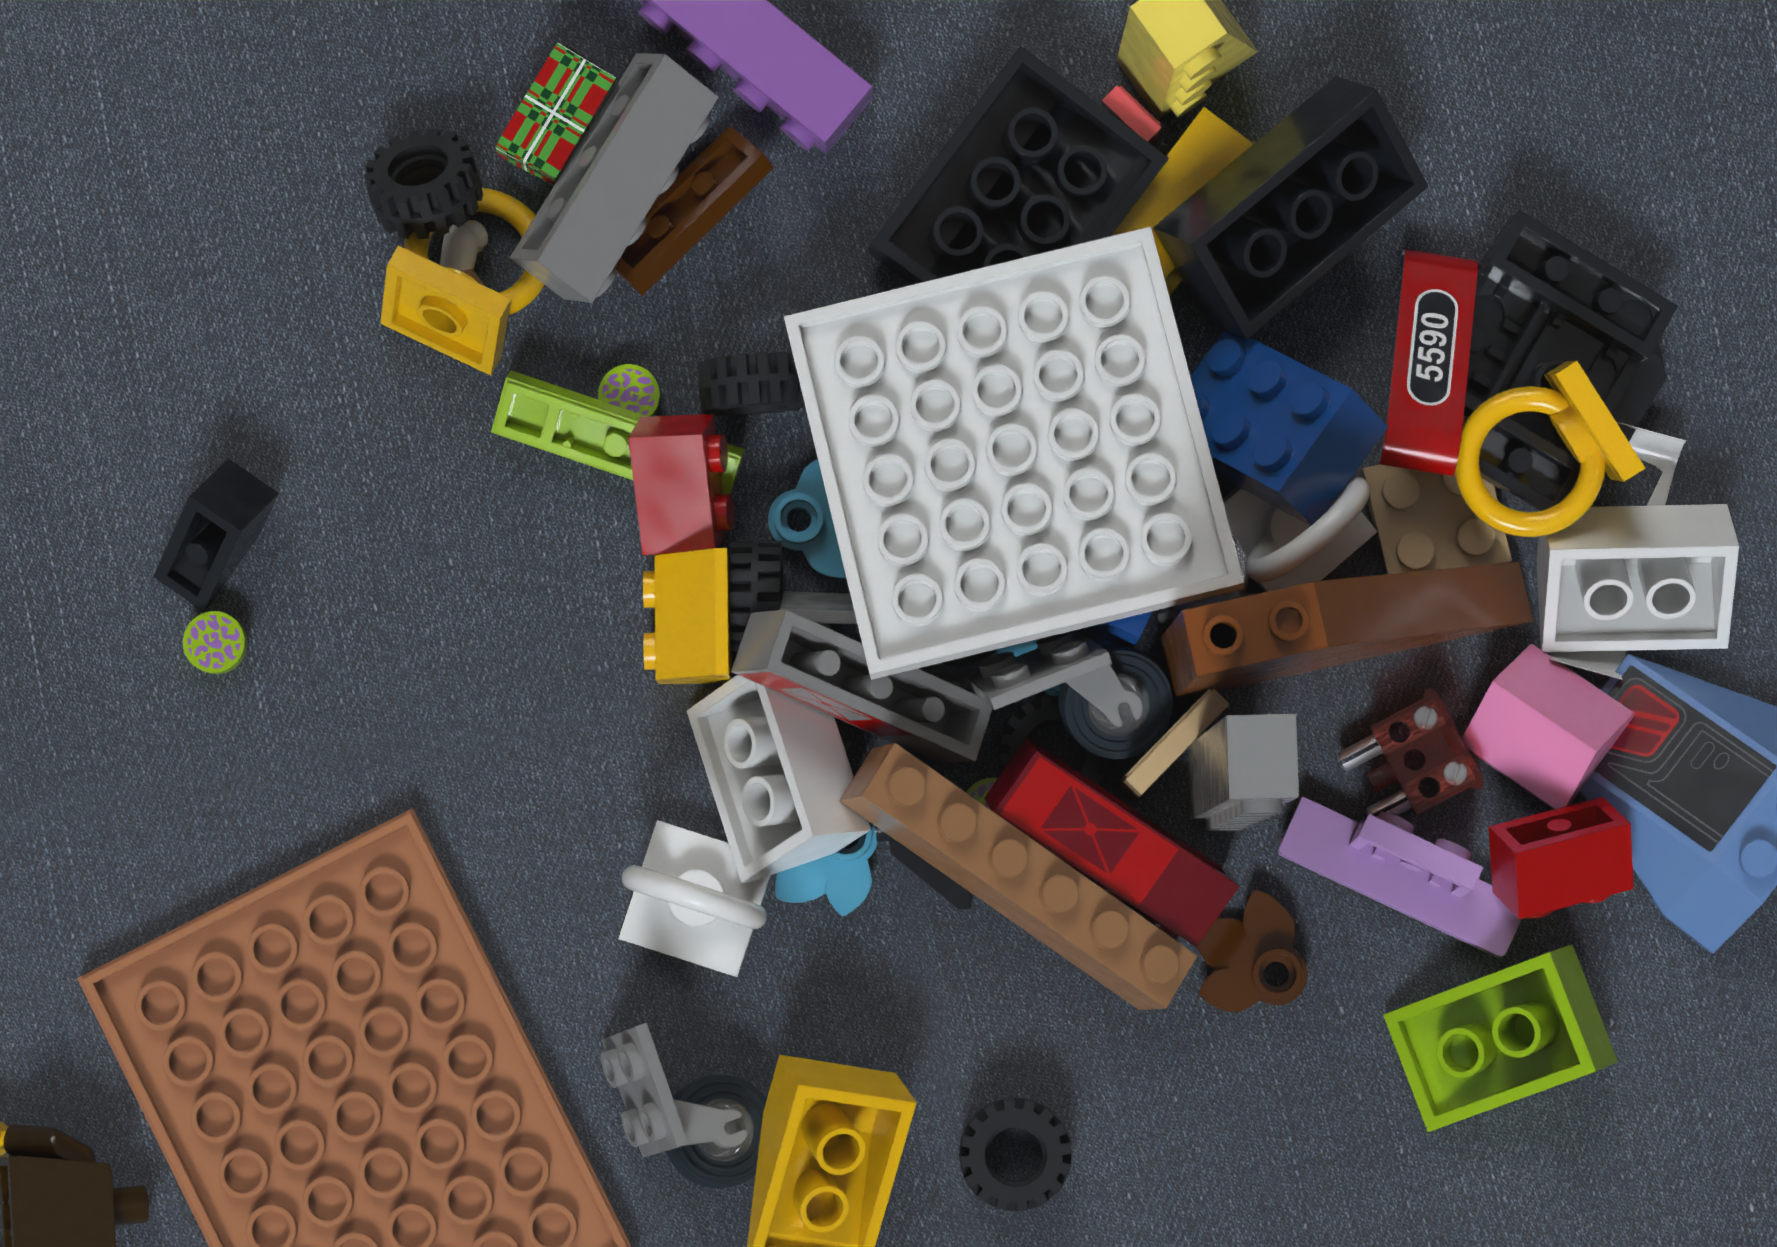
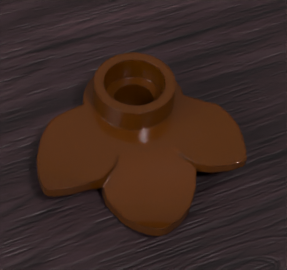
M1259 890L1253 891L1247 900L1242 921L1233 918H1217L1197 946L1198 952L1204 961L1214 970L1201 985L1198 995L1213 1007L1222 1011L1241 1012L1259 1001L1269 1005H1283L1295 1000L1304 990L1308 971L1303 957L1293 948L1295 936L1294 921L1289 912L1275 898ZM1271 962H1279L1286 968L1287 978L1280 986H1272L1265 980L1264 970Z

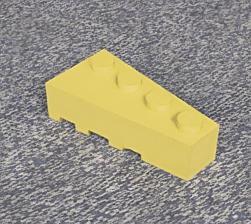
M1139 0L1129 8L1116 61L1159 120L1171 111L1179 118L1196 108L1208 97L1205 91L1213 82L1258 51L1222 0Z

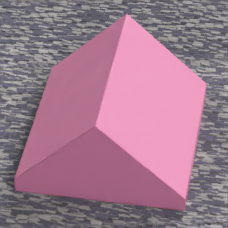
M1531 643L1492 681L1459 743L1463 748L1552 809L1569 806L1635 714L1563 664L1549 660L1554 658L1542 652L1541 649Z

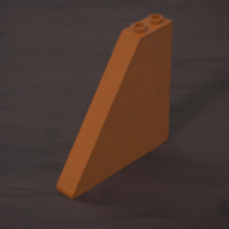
M1508 562L1314 581L1186 609L1180 612L1157 641L1163 671L1169 681L1174 702L1201 696L1208 689L1211 691L1215 689L1219 692L1532 623L1533 618L1520 563ZM1235 638L1233 645L1228 648H1219L1212 643Z

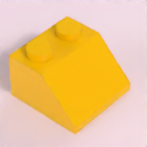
M712 548L654 555L655 571H643L644 608H655V633H644V670H655L658 684H720L728 682L733 678V673L731 672L733 667V651L730 648L729 635L730 554L728 549Z

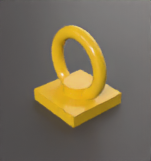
M482 188L483 198L482 201H477L479 209L476 212L488 213L502 218L511 224L523 237L536 216L535 213L524 203L508 194ZM430 232L429 239L419 240L416 233H412L409 239H405L404 248L399 245L397 246L387 264L380 324L491 376L502 357L508 316L530 304L538 296L544 284L524 270L521 278L513 286L498 293L479 284L474 278L460 270L443 267L429 260L428 248L434 232Z
M1578 361L1564 362L1544 375L1553 390L1544 387L1525 386L1500 392L1483 402L1465 422L1462 428L1460 451L1455 470L1457 485L1469 508L1478 518L1492 528L1520 537H1539L1556 533L1579 520L1592 506L1602 487L1605 471L1611 480L1625 482L1645 469L1642 461ZM1520 412H1540L1550 415L1549 417L1558 434L1574 458L1580 463L1578 479L1571 492L1553 507L1537 512L1517 511L1501 504L1490 494L1480 473L1479 457L1486 436L1501 420Z

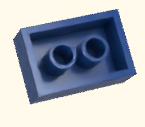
M1225 330L1190 376L1216 475L1310 526L1329 510L1388 428L1387 424L1352 388L1250 337L1244 339Z

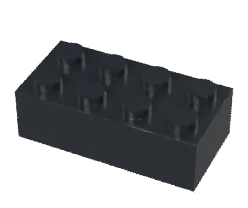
M1335 76L1155 225L1153 230L1207 323L1248 339L1429 186L1377 89Z

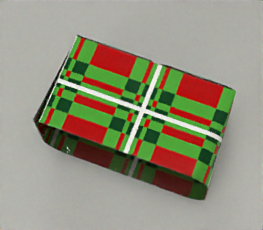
M559 39L560 44L557 42L503 131L495 148L496 154L500 158L553 186L618 84L617 78L561 39Z

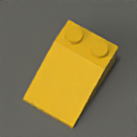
M779 1054L763 1111L747 1247H875L917 1104L896 1073Z

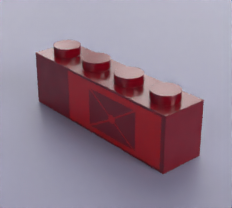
M1028 737L984 798L991 811L1047 848L1048 851L1075 870H1080L1097 881L1099 887L1126 906L1130 903L1148 915L1146 920L1170 937L1177 940L1180 936L1196 948L1240 887L1228 870Z

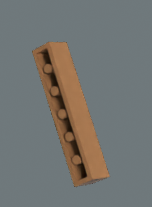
M896 743L872 748L839 800L1138 1010L1166 1009L1197 958L1195 953Z

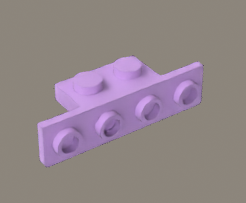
M1303 796L1300 798L1277 851L1280 856L1494 957L1501 958L1506 955L1521 919H1518L1492 892L1491 884L1479 879L1484 867L1469 861L1472 855L1470 851L1445 839H1437L1435 844L1412 834L1415 827L1410 822L1387 812H1380L1378 818L1368 814L1360 822H1356Z

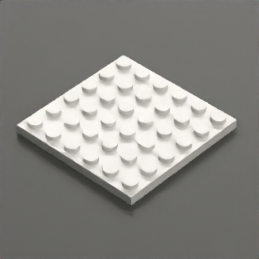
M1151 227L784 316L871 680L1244 589V579Z

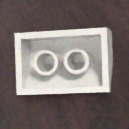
M1727 504L1590 507L1579 520L1567 528L1553 534L1539 536L1537 546V582L1540 646L1542 652L1728 649L1739 543Z
M739 675L730 679L687 710L741 883L752 882L834 854L871 830L868 820L839 801L854 776L833 716Z

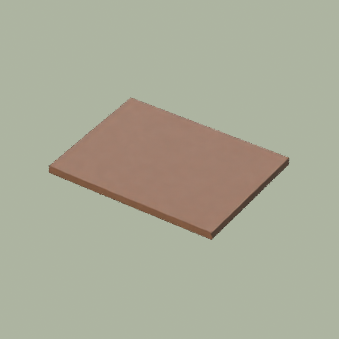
M413 808L77 978L209 1247H633Z

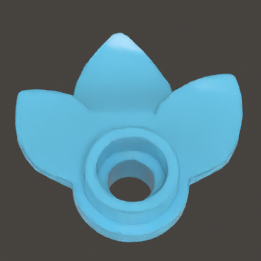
M817 459L804 468L796 489L782 493L772 503L768 514L769 530L776 541H782L784 548L802 551L816 572L828 577L844 579L846 574ZM804 510L810 515L811 524L806 530L796 532L789 528L787 518L792 511Z
M869 822L871 830L859 837L858 843L852 848H842L834 854L777 873L775 883L776 898L784 902L804 903L826 894L833 908L841 916L851 913L866 899L871 888L872 877L868 859L874 853L878 843L875 825Z

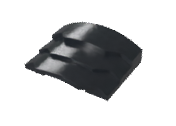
M1519 210L1509 217L1478 265L1463 426L1470 415L1483 402L1500 392L1525 386H1537L1553 390L1544 375L1564 362L1578 361L1615 421L1638 427L1666 380L1658 341L1678 305ZM1520 412L1501 420L1486 436L1479 457L1480 473L1482 479L1499 489H1505L1542 511L1558 504L1571 492L1578 479L1580 463L1574 458L1563 442L1549 417L1550 415L1540 412ZM1618 424L1627 440L1630 441L1636 429ZM1606 471L1602 486L1608 484L1610 480Z

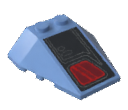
M1627 654L1615 671L1622 675L1623 680L1609 677L1600 690L1627 707L1635 715L1579 793L1584 801L1604 797L1631 823L1633 870L1651 895V900L1663 917L1708 952L1714 954L1766 901L1777 886V706Z

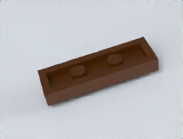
M729 126L676 177L673 184L664 193L658 195L646 215L647 225L645 230L633 244L626 247L614 267L616 273L643 296L742 200L774 166L764 153Z

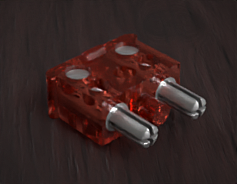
M1426 689L1422 693L1421 700L1370 726L1369 729L1372 735L1337 753V760L1339 762L1377 742L1378 746L1342 764L1341 767L1348 772L1383 753L1387 762L1366 772L1369 781L1376 792L1398 781L1402 788L1396 793L1367 807V815H1373L1405 797L1408 801L1390 809L1387 813L1398 816L1412 808L1415 815H1418L1469 787L1473 790L1483 787L1484 779L1437 691ZM1395 722H1401L1408 728V738L1402 743L1393 741L1389 736V728ZM1411 749L1419 751L1423 756V764L1418 770H1410L1404 764V755ZM1425 777L1435 779L1438 784V791L1431 798L1422 796L1418 789L1420 781Z

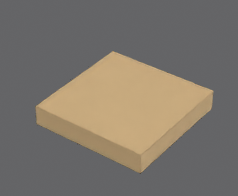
M1208 689L1119 780L1121 783L1119 786L1135 801L1228 707L1229 703L1215 689L1212 691Z

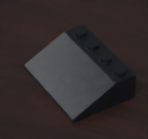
M1020 45L873 239L867 252L907 283L914 285L1110 237L1169 158Z

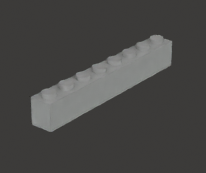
M1296 714L1227 715L1197 738L1188 747L1190 820H1205V831L1209 832L1241 831L1243 828L1259 823V821L1269 819L1270 816L1283 813L1282 805L1299 797Z

